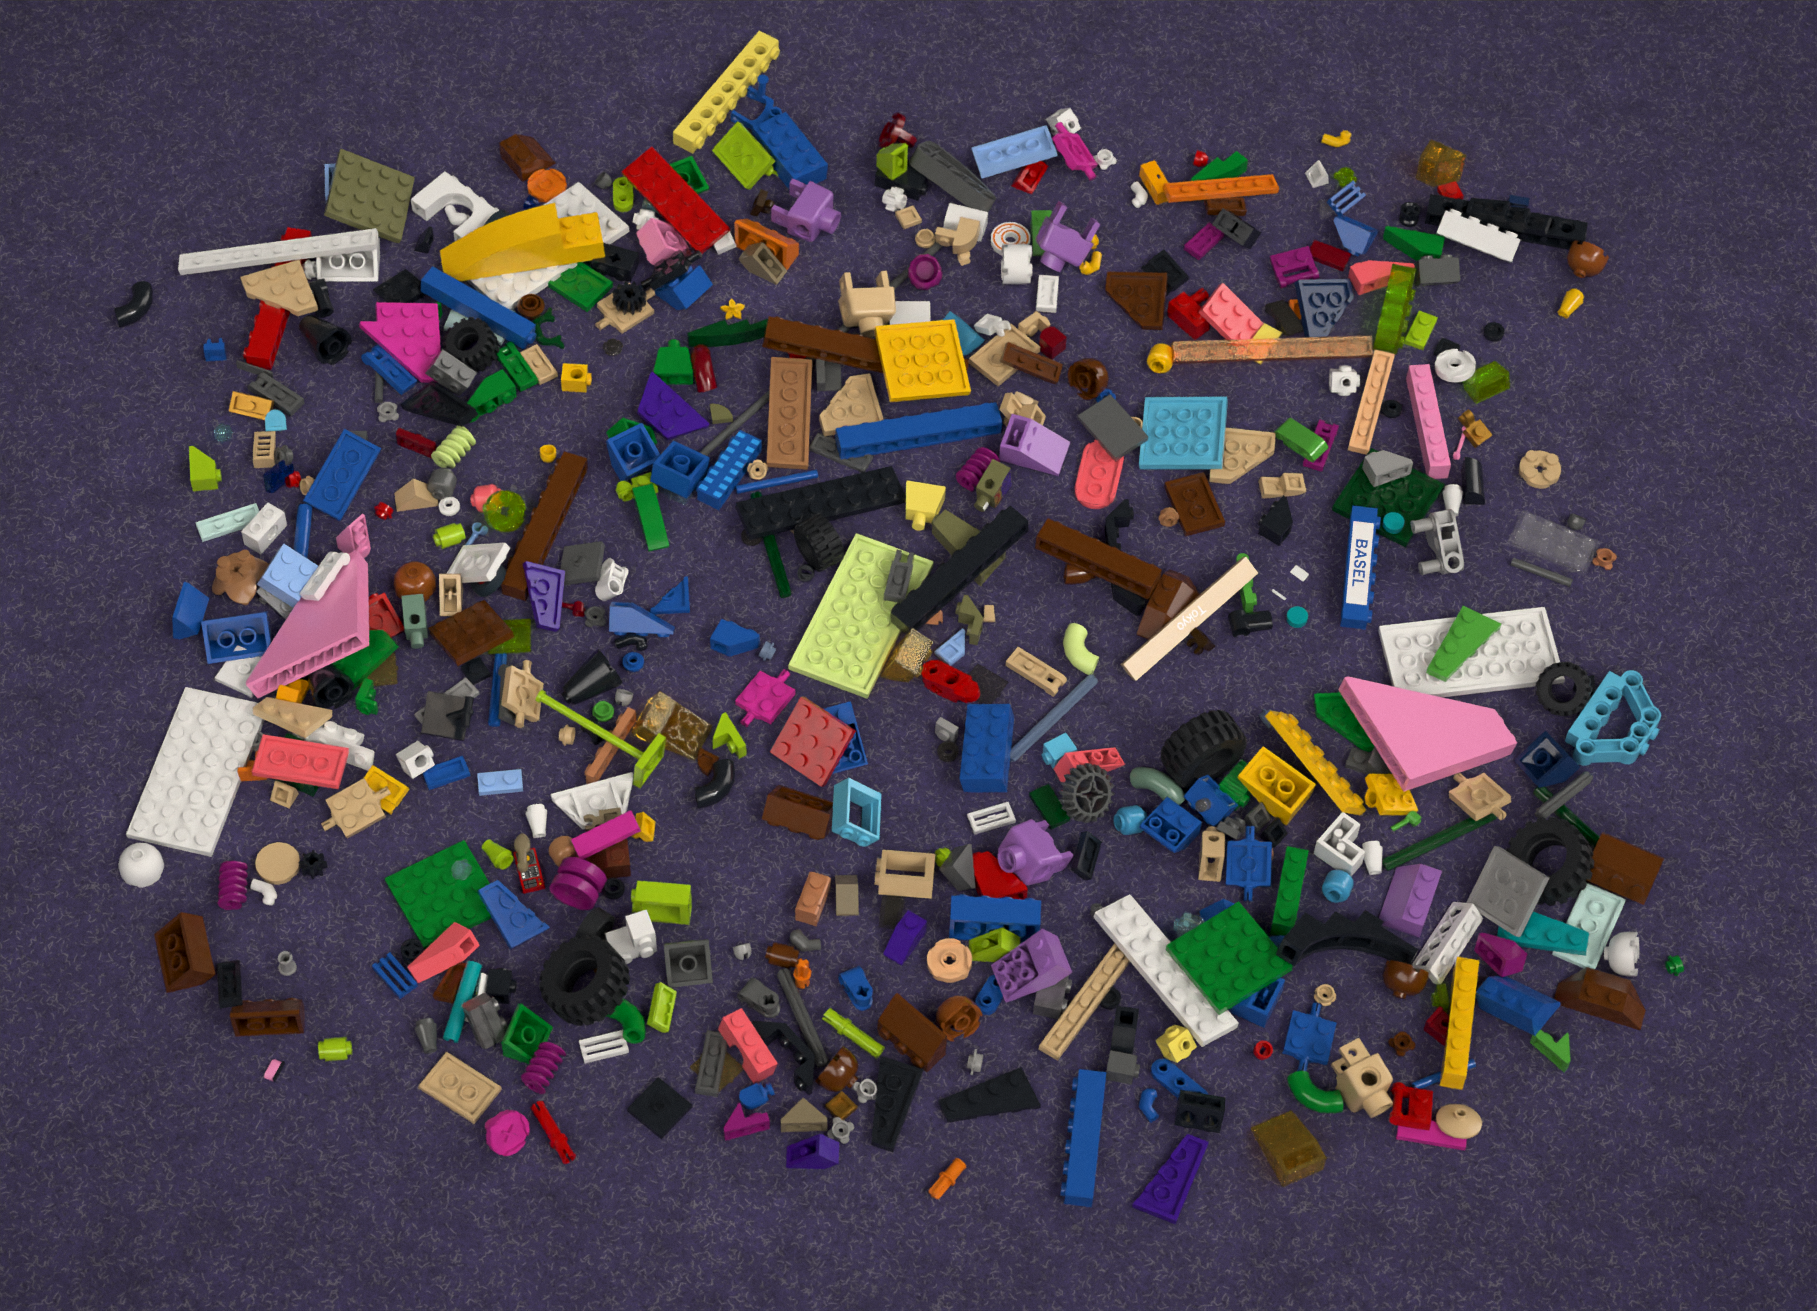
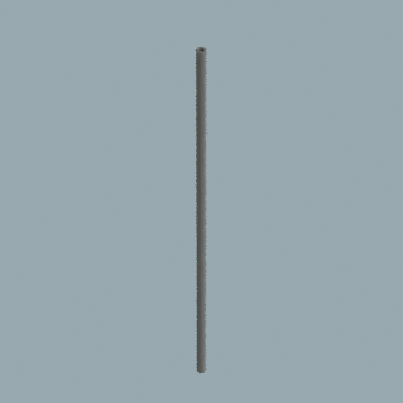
M935 242L923 255L929 254L933 256L943 246ZM910 266L891 281L889 286L894 287L895 290L908 278V268ZM843 324L837 330H841L844 333H846L852 327H846ZM806 357V358H805V359H810V360H812V362H814V361L816 360V359L810 358V357ZM769 391L699 453L708 456L769 401Z

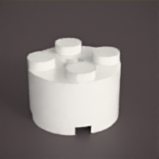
M1002 244L1001 254H1004L1001 260L1002 284L1030 283L1032 276V264H1030L1032 245Z

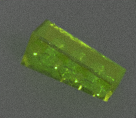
M1392 264L1373 350L1376 349L1397 355L1398 348H1403L1405 337L1401 336V334L1407 331L1409 321H1406L1405 317H1410L1412 305H1409V301H1413L1416 290L1412 289L1416 268Z

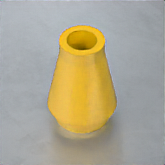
M1574 288L1567 291L1558 310V315L1567 319L1583 304V293Z

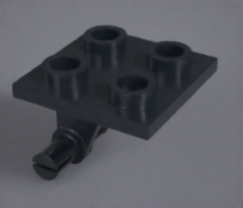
M428 691L421 734L464 741L466 728L470 727L471 716L474 715V710H472L474 697L465 696L464 698Z

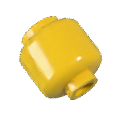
M1155 344L1147 357L1148 367L1156 373H1167L1175 360L1174 350L1167 344Z

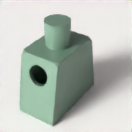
M423 594L402 596L406 639L411 641L412 648L424 647L423 639L428 638Z

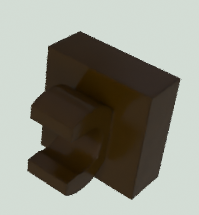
M763 189L759 191L754 200L750 215L758 217L760 212L770 214L775 202L766 199L767 191Z
M1195 627L1190 632L1193 638L1188 640L1186 645L1192 647L1194 644L1198 645L1197 649L1194 650V654L1200 655L1204 649L1211 651L1215 647L1203 631Z

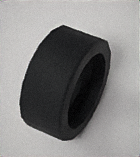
M600 907L593 909L580 924L575 937L580 939L581 936L589 935L590 937L597 936L602 940H606L605 933L612 930L615 922L614 916Z

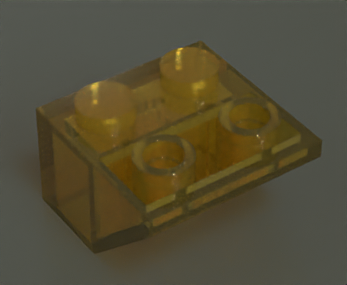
M1431 139L1420 156L1415 179L1432 187L1455 181L1459 182L1467 155Z

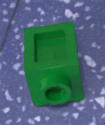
M365 678L355 698L356 709L365 715H370V713L377 715L378 713L377 702L373 701L376 695L373 680Z

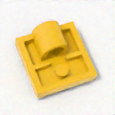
M1368 774L1365 777L1369 788L1365 793V803L1369 808H1377L1379 815H1407L1411 811L1418 812L1410 790L1403 791L1393 774Z

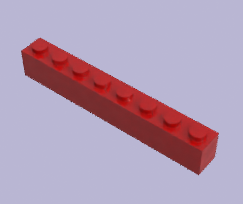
M287 227L285 235L281 236V241L312 237V234L309 230ZM300 259V260H299L300 263H301V266H302V264L305 263V261H306L307 259ZM296 260L275 263V266L272 267L283 265ZM260 300V312L255 315V327L253 331H250L249 345L245 347L243 357L248 364L272 370L290 311L284 308L272 307L265 304V301Z

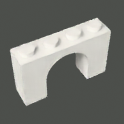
M443 172L411 199L412 211L426 221L448 205L458 204L469 208L473 213L467 221L454 230L455 241L484 226L490 216L499 211L498 208H493L483 197L477 196L470 187H465L455 176H451L447 172Z

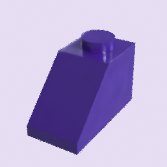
M908 910L895 927L883 955L902 966L926 934L927 921Z
M822 1134L787 1146L786 1168L826 1169L839 1164V1142Z

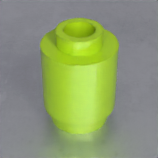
M452 523L435 529L436 534H433L436 546H441V549L462 542L461 540L466 539L461 523Z
M347 1037L326 1038L324 1041H319V1059H325V1061L348 1060V1055H352V1042L347 1041Z

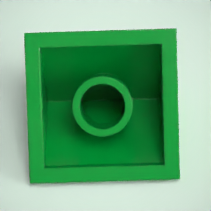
M693 156L669 164L697 194L709 190V186Z
M518 1004L501 1043L503 1056L530 1064V1060L534 1057L535 1051L538 1050L539 1044L547 1042L553 1027L523 1004Z

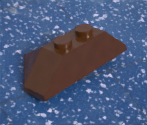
M1171 569L1162 575L1146 606L1136 635L1149 640L1200 595L1190 577Z
M1586 967L1559 982L1554 999L1560 1002V1006L1641 1030L1646 1010L1631 980Z

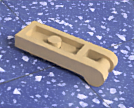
M1017 647L1006 660L1005 666L1044 689L1046 693L1053 697L1057 694L1058 688L1067 681L1063 674L1020 647ZM1051 678L1053 679V682L1051 683L1047 681V679Z

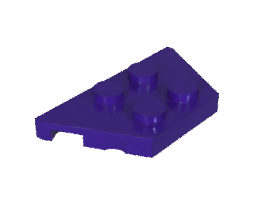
M654 372L650 373L637 414L664 439L670 440L679 435H687L692 433V431L709 427L710 423Z

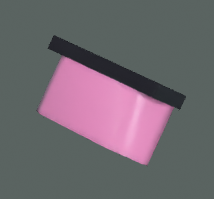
M273 1059L265 1072L264 1078L276 1082L285 1062Z

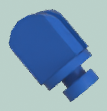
M759 1082L742 1089L739 1098L744 1108L753 1110L766 1104L769 1101L767 1095H775L770 1082L765 1083L766 1086L764 1087Z

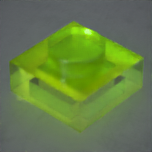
M1437 984L1434 993H1431L1432 1006H1436L1437 1009L1441 1006L1445 1013H1447L1449 1007L1446 984Z

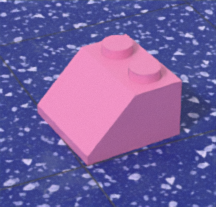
M650 218L636 233L639 238V244L647 255V260L653 265L662 259H669L678 250L689 249L686 241L669 223Z

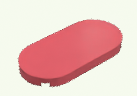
M1096 440L1085 446L1074 490L1077 500L1083 506L1090 509H1101L1114 501L1124 456L1115 462Z

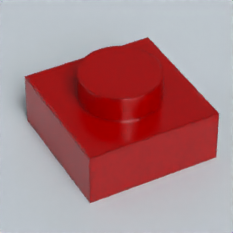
M1456 181L1440 185L1437 188L1439 195L1463 200L1464 195Z

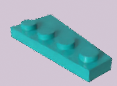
M1532 912L1521 937L1514 936L1500 926L1497 933L1498 937L1513 940L1520 947L1583 956L1587 954L1588 931L1536 912Z

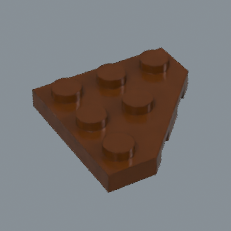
M1107 271L1106 293L1143 330H1163L1167 273Z

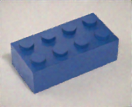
M786 112L752 126L753 137L775 160L773 170L777 171L779 178L789 190L792 178L806 185L810 181L817 184L827 179L828 164Z
M967 704L960 782L964 792H1007L1014 715L1010 704Z
M964 894L951 896L949 938L971 940L1003 927L1019 936L1020 943H1023L1040 931V900L1033 898L1022 900L1011 897L991 898L989 896L969 897Z

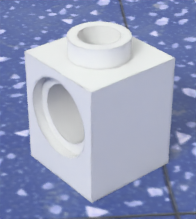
M419 741L396 754L403 771L411 778L417 777L435 765L432 760L434 756L432 750L428 745L424 746Z

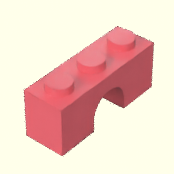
M741 1008L723 1017L718 1030L729 1047L736 1045L743 1057L742 1067L752 1083H758L771 1076L778 1063L743 1009Z

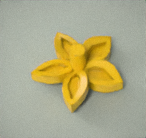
M730 299L729 306L724 305L720 309L727 312L726 320L731 319L733 316L741 319L740 311L744 309L745 305L735 304V301Z

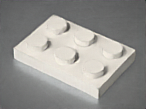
M506 543L463 545L447 574H461L462 583L491 581L496 576L501 563L506 559V554L510 547Z

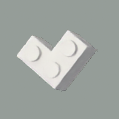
M1342 812L1317 840L1314 855L1334 869L1343 870L1352 876L1362 865L1365 851L1353 843L1358 836L1360 823Z
M647 909L625 916L626 927L605 933L606 941L623 957L626 964L640 956L642 958L650 957L657 951L655 931Z

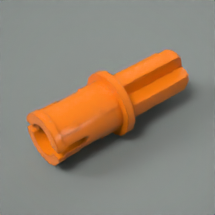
M801 958L797 960L793 973L795 984L800 989H804L805 984L807 987L809 986V979L811 977L808 960H802Z
M955 1158L944 1172H940V1177L929 1189V1194L932 1198L940 1199L950 1186L955 1185V1180L966 1169V1164L962 1160Z

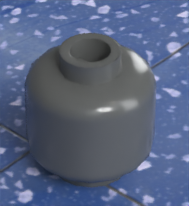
M448 468L436 469L430 475L427 489L436 499L442 500L445 497H451L457 484V478L453 471Z

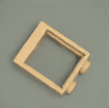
M882 850V858H877V872L875 873V885H879L878 894L932 899L935 854ZM886 869L925 872V875L921 877L886 874Z

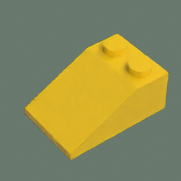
M1264 746L1237 777L1259 802L1263 803L1267 812L1275 818L1278 817L1286 826L1311 797L1316 786L1314 782Z

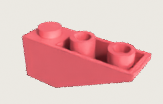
M1113 747L1067 752L1053 769L1059 780L1065 782L1064 775H1070V769H1076V765L1095 764L1109 772L1124 766L1125 763L1117 749Z
M454 922L407 968L417 983H421L464 961L480 945L470 929Z

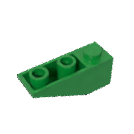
M1385 226L1383 240L1415 261L1421 260L1422 256H1433V259H1439L1442 255L1445 238L1436 234Z
M503 369L485 378L467 402L478 413L471 422L476 421L479 416L485 413H492L498 406L504 403H511L517 397L516 386Z

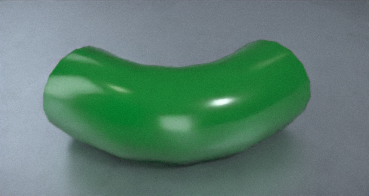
M623 999L621 1005H617L614 1009L615 1012L605 1017L615 1019L621 1023L624 1040L629 1043H641L645 1039L646 1034L644 1018L636 1006Z
M1297 1071L1287 1077L1288 1085L1294 1097L1306 1108L1319 1113L1343 1112V1099L1339 1090L1324 1091L1317 1088L1312 1083L1307 1071Z

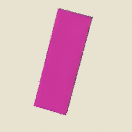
M630 810L571 839L579 858L585 859L641 830Z
M1431 1121L1429 1131L1398 1126L1396 1139L1464 1151L1466 1149L1467 1139L1454 1138L1445 1134L1438 1127L1436 1121Z

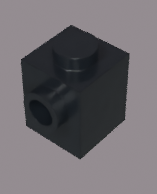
M506 968L489 969L486 994L490 998L494 997L498 1003L510 1004L511 993L516 992L517 980L513 979L512 971Z

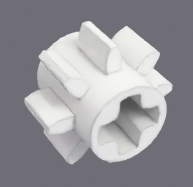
M891 187V190L887 189L884 192L882 202L887 204L885 209L894 212L905 207L907 196L903 194L904 189Z
M640 209V213H634L633 223H636V229L640 230L650 218L657 220L659 218L654 216V211Z

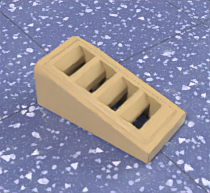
M254 432V468L275 467L276 432ZM259 437H271V439H259ZM259 443H270L269 445H259Z

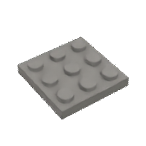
M1494 846L1467 903H1473L1481 915L1514 936L1521 937L1549 877L1501 847Z

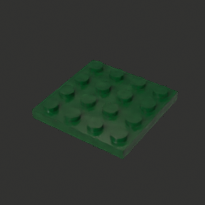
M1371 448V449L1369 450L1368 454H1369V453H1372V452H1379V451H1377V450ZM1363 460L1334 503L1332 511L1350 519L1352 506L1377 508V517H1381L1380 528L1376 529V533L1406 548L1414 536L1411 530V521L1425 519L1443 491L1445 484L1412 468L1410 475L1373 487L1362 469ZM1391 512L1398 513L1404 518L1403 529L1396 534L1388 533L1383 528V519L1386 514Z

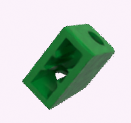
M676 339L669 340L668 347L659 348L654 367V373L667 385L693 384V370L689 350L687 347H680V342Z

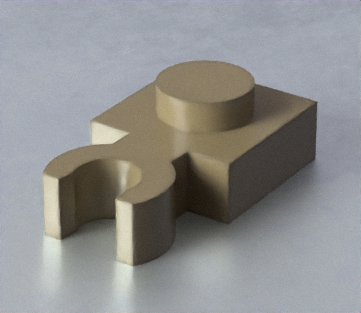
M621 807L599 810V816L596 817L592 814L585 815V822H593L592 825L585 826V831L587 832L622 815Z

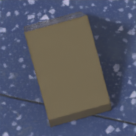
M835 875L836 916L859 915L857 875Z
M804 1098L781 1119V1132L827 1131V1117Z

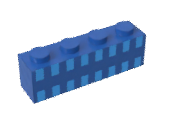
M739 430L736 436H732L726 450L721 451L716 464L710 466L705 479L698 483L696 487L697 500L720 510L735 489V486L738 485L746 474L748 465L753 463L761 453V440L742 430Z

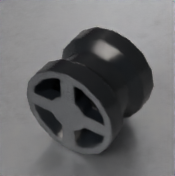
M1414 202L1402 204L1400 208L1401 214L1399 215L1400 223L1406 227L1417 225L1420 214L1419 205Z
M414 938L405 940L401 945L402 959L407 965H410L423 952L422 943Z

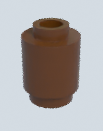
M773 942V946L768 945L765 959H769L768 964L788 969L790 967L795 968L799 950L794 949L793 946Z

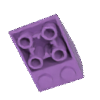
M1012 414L1000 445L999 460L1059 476L1070 442L1033 419Z
M1044 929L1035 933L991 965L1005 1002H1010L1055 985L1072 973L1058 936Z

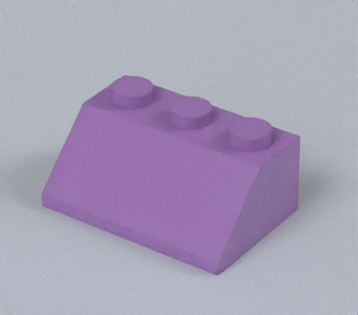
M1423 864L1396 867L1379 919L1384 921L1383 925L1420 938L1442 871Z

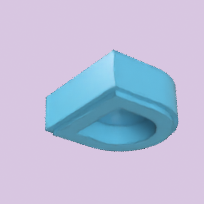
M274 409L266 414V431L287 430L286 417L282 411Z

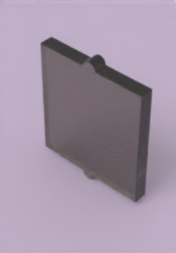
M978 663L968 674L979 686L980 697L976 701L981 704H992L997 697H1001V692L1009 683Z

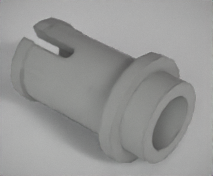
M281 952L278 955L279 972L284 976H290L297 969L296 963L293 961L290 952Z

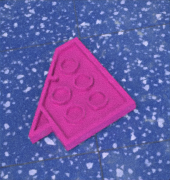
M376 303V322L360 321L359 327L421 383L437 382L426 375L425 372L433 359L441 352L438 303Z

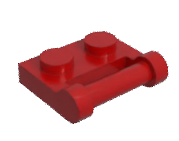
M1401 1082L1394 1083L1392 1085V1094L1394 1096L1393 1108L1389 1116L1390 1123L1397 1126L1429 1131L1433 1091L1406 1087ZM1403 1097L1409 1098L1407 1116L1401 1113Z

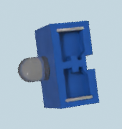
M1209 775L1199 778L1183 797L1192 809L1197 810L1203 816V820L1207 824L1216 827L1220 821L1224 822L1227 816H1230L1238 804L1227 793H1223L1219 789L1220 786Z

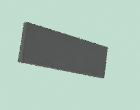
M239 360L236 361L238 369L256 375L264 372L273 378V372Z

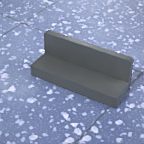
M816 359L817 391L841 390V364Z

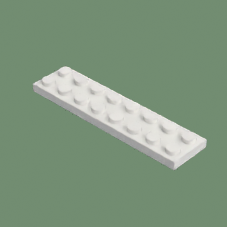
M1130 894L1095 912L1094 919L1185 1028L1189 1030L1201 1047L1238 1027V1021L1228 1010L1218 1015L1166 951V945L1171 942Z

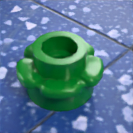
M1669 955L1668 961H1665V967L1669 974L1674 973L1675 976H1678L1679 973L1684 972L1683 963L1678 955L1673 957Z

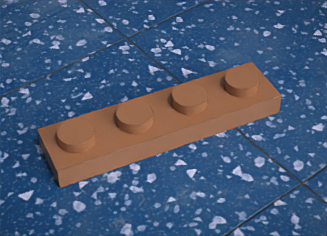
M628 707L624 714L621 713L619 715L614 730L609 732L624 741L636 722V710ZM606 741L603 747H599L594 762L587 766L584 773L587 784L599 781L618 751V747Z

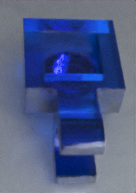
M282 460L263 474L266 492L274 493L286 484L285 478L294 473V465L292 463L286 466L285 461Z

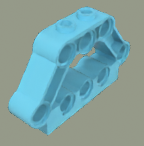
M1629 670L1620 677L1609 671L1569 729L1565 742L1575 747L1573 759L1579 765L1587 766L1591 763L1599 762L1631 764L1636 761L1639 755L1644 756L1649 748L1648 741L1650 739L1654 741L1660 729L1657 726L1661 718V712L1658 708L1654 707L1642 684L1643 678L1640 673ZM1623 695L1637 722L1631 725L1628 736L1623 739L1596 740L1600 728L1607 724L1611 712L1618 708Z

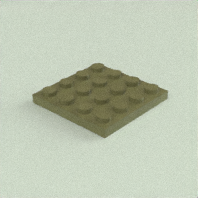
M340 149L337 154L324 216L360 230L376 228L379 237L394 243H400L415 177Z

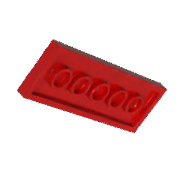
M650 147L622 171L623 176L695 251L699 250L703 254L730 231L726 223L653 147Z

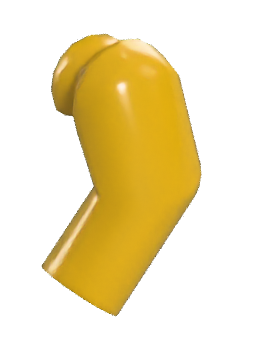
M1098 251L1093 252L1091 262L1085 261V264L1082 262L1079 266L1081 273L1089 275L1098 271L1102 254Z

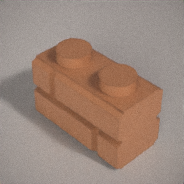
M809 872L795 908V920L817 926L831 889L830 877Z

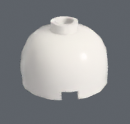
M135 843L122 852L119 857L118 868L121 878L127 884L146 887L159 880L164 870V863L160 852L154 846L148 843Z
M1621 932L1610 940L1609 947L1605 946L1604 959L1609 960V965L1615 973L1623 976H1637L1638 969H1634V963H1637L1639 958V937H1636L1638 932Z

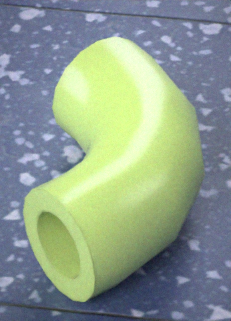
M1071 623L1068 625L1063 639L1065 655L1075 668L1087 675L1093 674L1099 661V656L1092 654L1085 647L1084 642L1087 630L1080 624Z

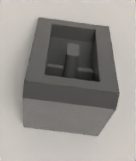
M972 844L954 847L948 858L939 868L957 891L975 888Z

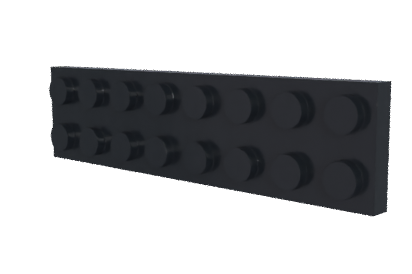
M892 466L736 502L735 508L749 540L794 530V526L815 514H821L828 521L899 505L906 502V495Z

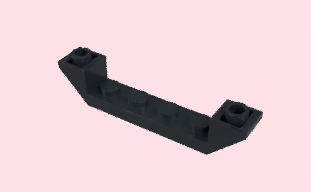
M1124 499L1105 518L1106 544L1116 547L1120 551L1121 543H1117L1116 539L1119 538V528L1129 527L1130 520L1134 519L1133 507H1129L1128 499ZM1111 583L1113 600L1134 615L1140 616L1141 608H1145L1144 597Z

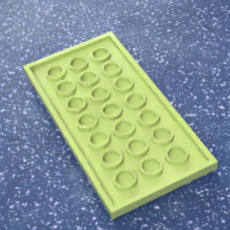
M857 533L855 534L844 559L841 561L788 665L789 670L868 699L901 632L900 629L891 623V610L897 602L884 600L892 560L894 561L898 548ZM902 550L900 562L907 563L909 552ZM917 555L914 556L913 571L907 595L911 590H916L922 581L929 576L934 561Z

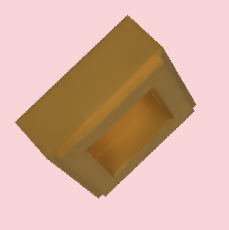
M843 1091L825 1105V1108L835 1118L839 1117L841 1120H845L858 1107Z

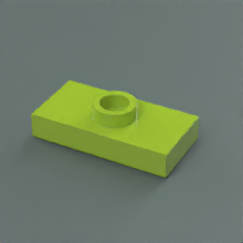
M661 982L655 984L647 1024L662 1033L669 1032L677 991Z

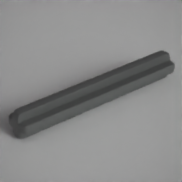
M1584 771L1537 808L1535 817H1544L1546 819L1590 784L1593 775L1588 771Z

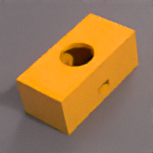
M1155 160L1142 164L1139 177L1155 204L1167 202L1168 200L1162 188L1168 181Z

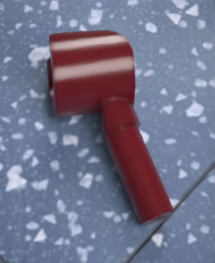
M576 601L574 604L562 602V608L573 610L574 616H585L584 604L581 601Z

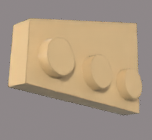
M266 697L253 707V715L306 738L332 718V710Z

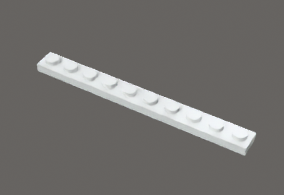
M375 228L180 254L178 271L180 275L375 250L378 249V231Z

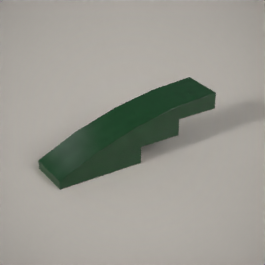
M747 319L731 325L722 320L688 332L689 347H695L696 345L703 344L707 347H717L755 341L764 338L768 319L751 325Z

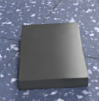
M1111 394L1078 415L1080 423L1115 462L1148 441L1147 434Z

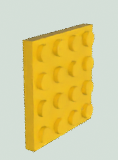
M955 319L875 326L874 332L890 402L970 395L971 389Z

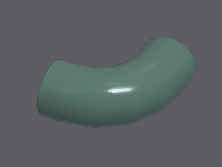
M1136 767L1132 769L1130 782L1134 788L1149 789L1159 795L1162 800L1169 797L1178 805L1185 801L1183 790L1165 773L1149 767Z

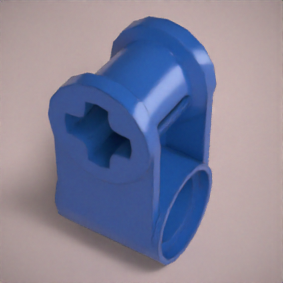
M858 965L838 974L839 982L841 985H844L845 989L843 990L849 996L853 1006L862 1011L869 1009L873 1003V990L862 968Z

